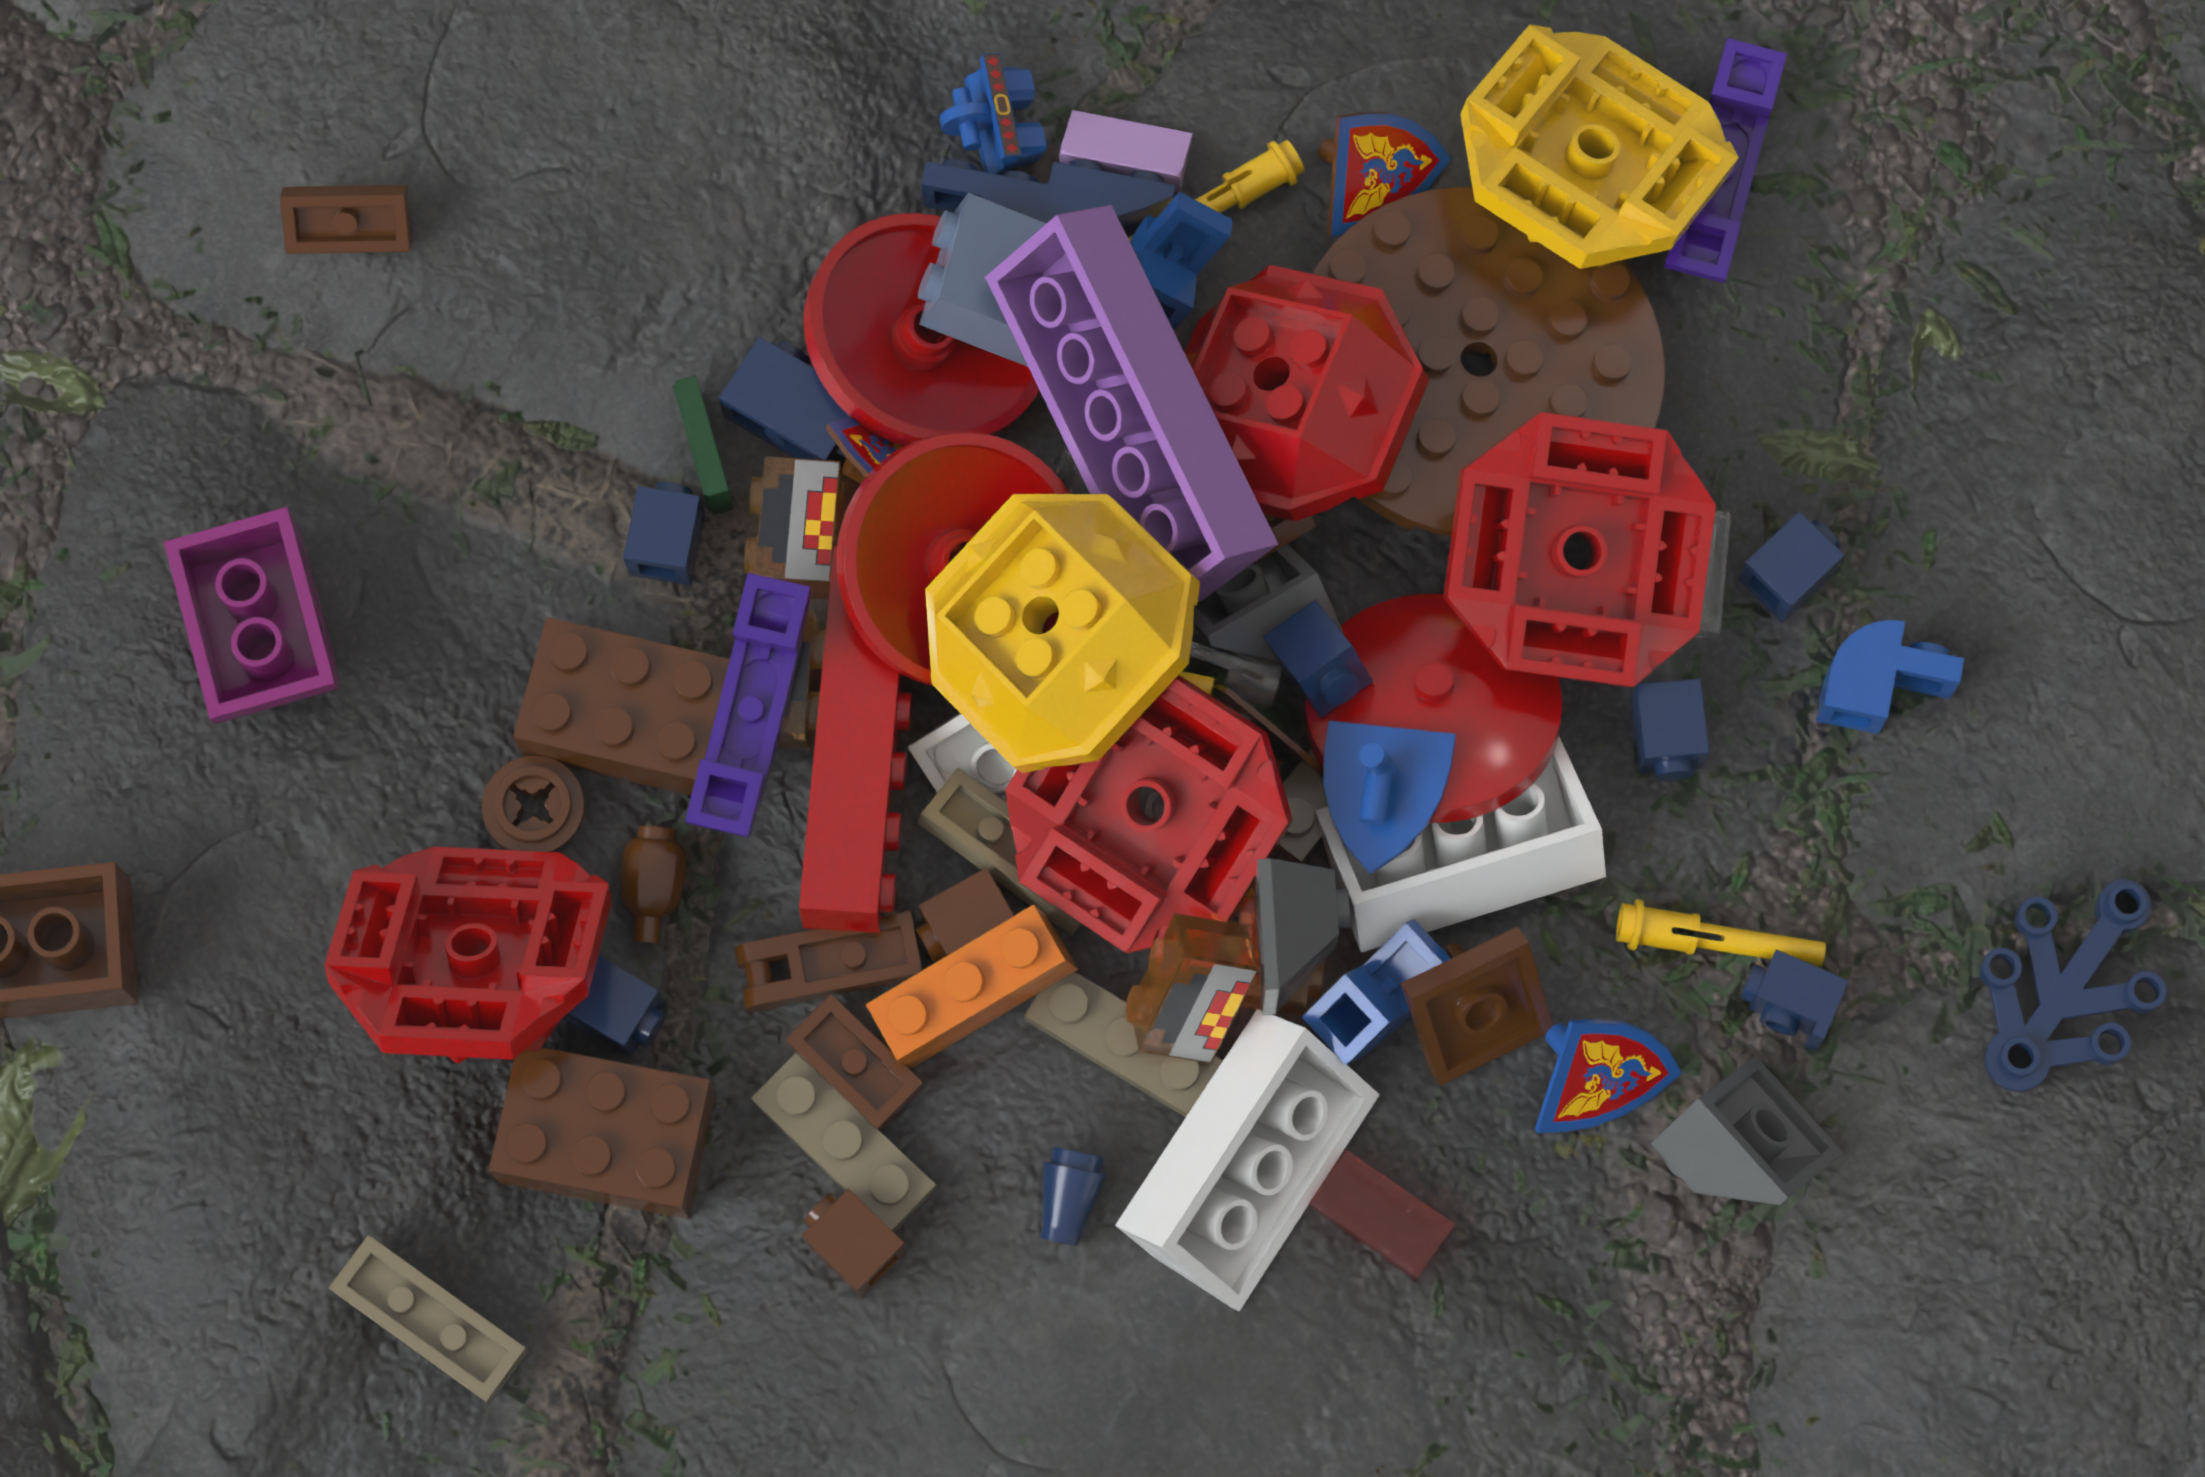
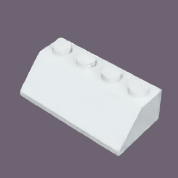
M1558 737L1550 762L1542 774L1519 797L1501 808L1479 817L1447 823H1428L1427 827L1401 855L1371 875L1345 846L1330 816L1329 807L1315 810L1330 867L1335 870L1337 889H1348L1350 926L1361 952L1383 946L1406 922L1415 919L1426 932L1606 877L1602 828L1560 737Z
M1257 1009L1115 1226L1154 1258L1229 1307L1240 1311L1380 1094L1349 1066L1345 1065L1305 1027L1274 1015L1262 1016V1010Z

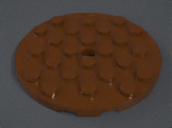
M1449 187L1428 190L1406 196L1382 206L1350 227L1329 248L1312 273L1382 289L1429 378L1427 388L1384 490L1358 499L1384 518L1406 529L1413 530L1415 526L1432 533L1451 537L1460 470L1537 413L1545 412L1655 428L1664 394L1665 362L1663 343L1650 301L1626 262L1621 260L1602 267L1593 266L1579 269L1539 242H1529L1525 233L1475 202L1472 187ZM1472 351L1483 354L1490 353V360L1494 371L1487 376L1471 375L1462 366V353Z

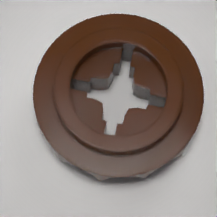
M544 756L520 757L502 766L489 780L482 799L483 820L489 833L499 846L508 850L553 852L563 844L572 842L574 833L581 821L584 820V793L575 775L557 760ZM518 790L524 796L529 795L533 799L539 798L543 793L545 795L548 793L549 798L544 805L553 822L549 824L545 820L540 821L534 816L526 822H521L519 818L523 815L524 809L514 792Z

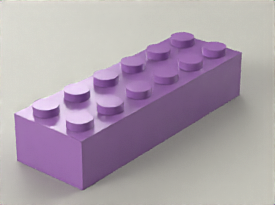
M1112 205L1057 214L986 275L985 279L1089 493L1109 494L1200 581L1198 602L1202 601L1277 546L1278 542Z

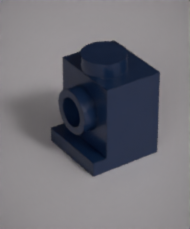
M1776 949L1767 966L1757 962L1754 963L1740 998L1751 1002L1748 1009L1761 1014L1759 1021L1766 1027L1790 1036H1795L1797 1030L1808 1034L1803 1046L1816 1051L1825 1039L1848 980Z

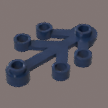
M2119 879L2111 882L2102 890L2095 902V915L2098 921L2061 974L2051 931L2056 925L2058 918L2056 907L2050 900L2035 896L2025 900L2015 914V925L2018 931L2025 936L2039 1006L2026 1024H2024L2014 985L2022 971V963L2019 956L2008 948H1995L1983 958L1979 966L1980 978L1989 987L1998 1034L1990 1040L1986 1047L1984 1061L1989 1076L1998 1086L2013 1092H2024L2038 1086L2046 1078L2049 1069L2052 1067L2096 1061L2103 1065H2113L2128 1054L2131 1047L2130 1035L2123 1026L2117 1023H2104L2088 1037L2047 1040L2061 1020L2129 1009L2145 1014L2154 1011L2165 1000L2167 993L2165 982L2158 974L2151 971L2138 972L2127 983L2083 989L2120 934L2126 935L2136 931L2149 917L2151 900L2148 892L2142 885L2133 880ZM2127 894L2131 896L2136 902L2135 913H2122L2116 907V895ZM2029 908L2042 910L2047 918L2046 926L2042 928L2031 926L2025 917L2026 910ZM1993 959L2005 960L2011 968L2010 978H1996L1990 971V961ZM2145 982L2153 987L2155 991L2153 1002L2145 1003L2136 997L2134 993L2136 983ZM2101 1034H2111L2118 1039L2120 1050L2117 1054L2111 1055L2102 1051L2098 1042ZM2014 1047L2024 1049L2030 1058L2029 1066L2024 1069L2014 1067L2008 1059L2009 1049Z

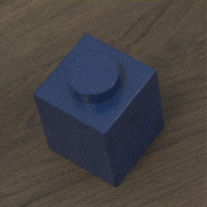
M670 482L656 483L655 489L642 486L637 487L623 555L630 576L692 585L706 514L700 496L692 495L693 491L690 488Z
M1798 512L1745 562L1738 581L1778 620L1784 623L1836 574L1845 555L1839 550L1840 543L1837 537L1826 525L1818 520L1810 522L1803 514Z
M1316 600L1263 636L1285 674L1320 718L1330 713L1339 705L1351 700L1355 694L1373 682L1352 644Z
M1701 679L1637 684L1630 699L1638 774L1655 773L1656 779L1662 781L1680 780L1693 776L1694 769H1702L1709 754Z
M598 955L588 997L566 1014L564 1018L631 1057L639 1044L648 1047L659 1033L666 1018V1014L660 1011L665 1002L659 990Z

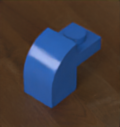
M1181 192L1173 198L1157 218L1148 214L1130 240L1133 250L1173 331L1194 308L1197 274L1230 238L1232 229L1231 218Z
M1884 620L1865 625L1852 633L1843 642L1834 656L1823 680L1816 722L1879 734L1888 719L1893 688L1950 699L1960 683L1964 658L1948 655L1949 650L1947 648L1929 642H1915L1910 647L1902 646L1905 621Z
M1412 919L1406 922L1363 966L1344 974L1302 1018L1337 1057L1347 1065L1367 1054L1411 1017L1401 983L1451 958L1419 923Z

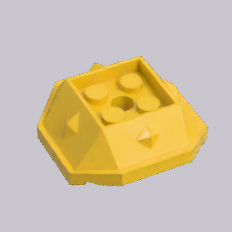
M1529 24L1469 95L1460 114L1475 202L1525 233L1529 242H1539L1579 269L1593 266L1602 267L1616 261L1671 250L1731 174L1739 158L1731 142H1726L1721 124L1707 100L1606 36L1582 32L1553 33L1550 27Z
M1013 494L925 589L932 685L1012 767L1022 773L1044 770V767L1099 761L1189 664L1193 637L1194 606H1197L1200 581L1109 494ZM1059 611L1055 626L1050 631L1042 634L1043 625L1047 618Z

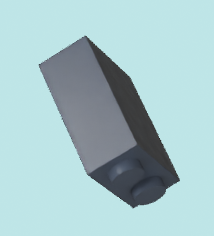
M971 193L965 196L954 213L945 210L938 222L932 240V245L940 248L937 263L929 264L918 290V298L926 301L919 325L1028 367L985 276L1047 223Z

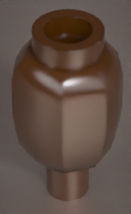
M638 826L637 838L631 840L624 848L620 889L624 906L635 916L633 942L658 944L661 919L671 914L680 902L685 881L687 858L686 851L682 845L676 843V829Z

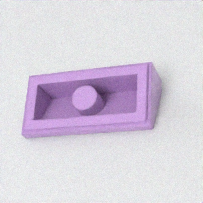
M1072 110L1061 144L1059 163L1069 164L1072 160H1086L1102 166L1105 172L1126 176L1136 171L1149 172L1162 177L1166 183L1175 185V192L1179 193L1181 192L1193 133Z

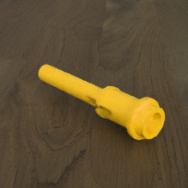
M1287 139L1279 144L1273 140L1267 143L1268 150L1233 171L1224 173L1222 175L1224 183L1195 200L1219 213L1235 204L1242 210L1251 202L1286 182L1290 186L1297 184L1296 177L1304 173L1305 168L1295 148Z
M1636 899L1633 905L1621 904L1616 926V941L1627 943L1628 950L1634 951L1638 945L1693 955L1696 948L1770 959L1777 949L1820 968L1823 965L1826 952L1825 942L1700 922V914L1698 913L1688 914L1644 907V901L1641 899ZM1672 928L1719 935L1721 940L1716 941L1672 933Z

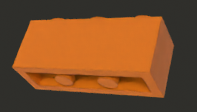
M1033 904L870 1001L866 1006L896 1060L914 1068L1077 971L1078 967L1049 916Z

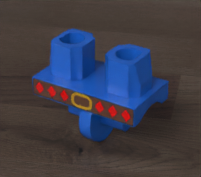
M1000 53L982 54L979 59L981 68L965 78V87L952 91L954 106L940 114L939 121L944 134L961 136L964 150L973 151L979 149L983 172L1003 176V173L1010 171L1013 166L1038 162L1045 153L1047 144L1043 126L1039 122L1015 124L1012 109H1027L1034 100L1035 88L1031 70L1003 67Z

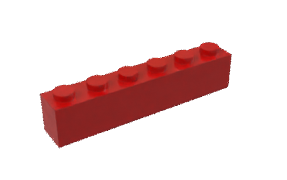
M834 546L799 911L802 926L806 929L880 933L882 912L893 913L895 906L896 874L886 873L887 852H899L902 814L891 812L893 790H905L907 752H897L898 730L910 731L912 692H902L903 675L888 666L874 654L855 629L841 597L837 574V546Z

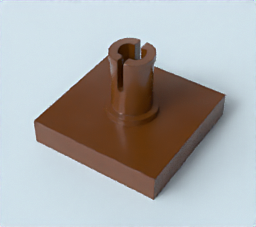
M1518 927L1468 951H1465L1457 943L1446 945L1447 953L1451 959L1401 983L1428 1069L1439 1086L1546 1035L1547 1031L1553 1026L1529 942Z

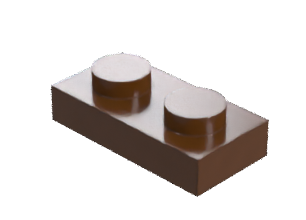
M407 185L296 186L282 188L280 206L286 254L410 252L413 240Z
M832 994L785 1039L787 1045L794 1052H797L879 1131L924 1088L923 1082L905 1064L897 1061L893 1053Z

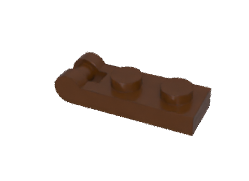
M911 911L882 916L880 933L813 929L751 941L735 947L737 966L740 969H745L748 988L742 992L745 1011L752 1013L773 1010L786 1004L828 997L830 994L838 995L901 983L922 971ZM788 959L792 979L773 982L770 964Z

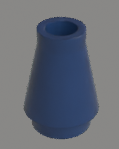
M1053 1146L1050 1162L1043 1161V1226L1040 1238L1079 1246L1081 1232L1107 1176L1101 1173L1104 1157Z

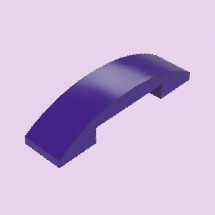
M1727 38L1709 103L1721 124L1726 142H1731L1739 158L1728 178L1674 247L1668 251L1664 268L1725 284L1787 53Z
M752 573L747 574L732 633L735 641L705 760H700L685 819L686 824L742 837H750L771 772L791 695L805 630L811 587Z

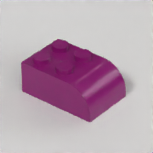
M288 507L164 541L209 719L214 725L340 689L336 660L299 525Z

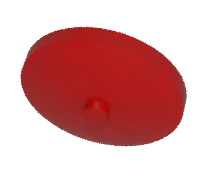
M901 213L888 215L864 223L846 234L830 250L816 271L809 286L804 305L803 322L807 350L812 365L827 392L852 419L864 428L890 442L902 446L926 437L947 433L971 432L998 437L1022 416L1039 392L1029 367L919 325L926 301L918 298V290L927 267L930 263H937L940 248L932 245V240L941 217L931 214Z
M959 432L926 437L896 450L882 460L868 474L852 497L843 518L837 545V574L841 597L846 611L863 641L874 654L900 674L917 682L933 686L931 680L925 589L1013 494H1070L1053 470L1027 449L1006 439L983 433ZM1059 611L1047 618L1043 625L1042 634L1050 631L1055 626Z
M1417 594L1390 599L1375 604L1341 625L1343 634L1352 644L1373 682L1355 694L1351 700L1339 705L1322 718L1317 715L1305 699L1307 736L1318 763L1323 767V770L1324 749L1329 721L1456 734L1452 768L1445 793L1429 823H1447L1479 817L1501 808L1524 793L1538 779L1550 762L1557 745L1562 714V692L1559 678L1502 670L1443 598L1444 594Z

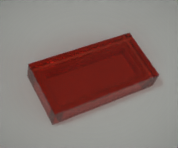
M1348 1150L1342 1155L1309 1203V1207L1416 1281L1455 1225Z

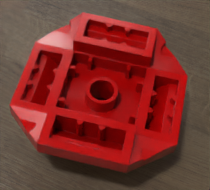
M1269 265L1247 282L1228 287L1219 303L1199 318L1184 352L1263 514L1292 521H1298L1327 511L1354 496L1357 499H1361L1384 490L1429 383V378L1382 289ZM1286 381L1283 385L1272 390L1277 384Z
M1540 412L1460 470L1443 598L1502 670L1634 687L1649 675L1654 668L1699 633L1716 504L1696 473L1681 455L1682 451L1668 430ZM1572 534L1583 537L1590 547L1591 555L1589 562L1581 570L1570 566L1564 557V544Z
M1180 675L1170 683L1099 761L1044 767V770L1026 773L1017 770L1005 789L1010 825L1017 851L1015 859L1019 882L1125 953L1213 934L1226 929L1255 883L1257 859H1269L1293 821L1267 732ZM1144 787H1151L1157 790L1164 800V813L1159 820L1149 818L1140 808L1139 796Z
M434 846L404 855L382 868L374 864L354 870L324 964L328 983L382 1053L448 1056L459 1064L468 1057L514 1060L523 1051L538 1052L560 1020L588 997L612 903L609 883L595 874L591 876L578 863L560 852Z

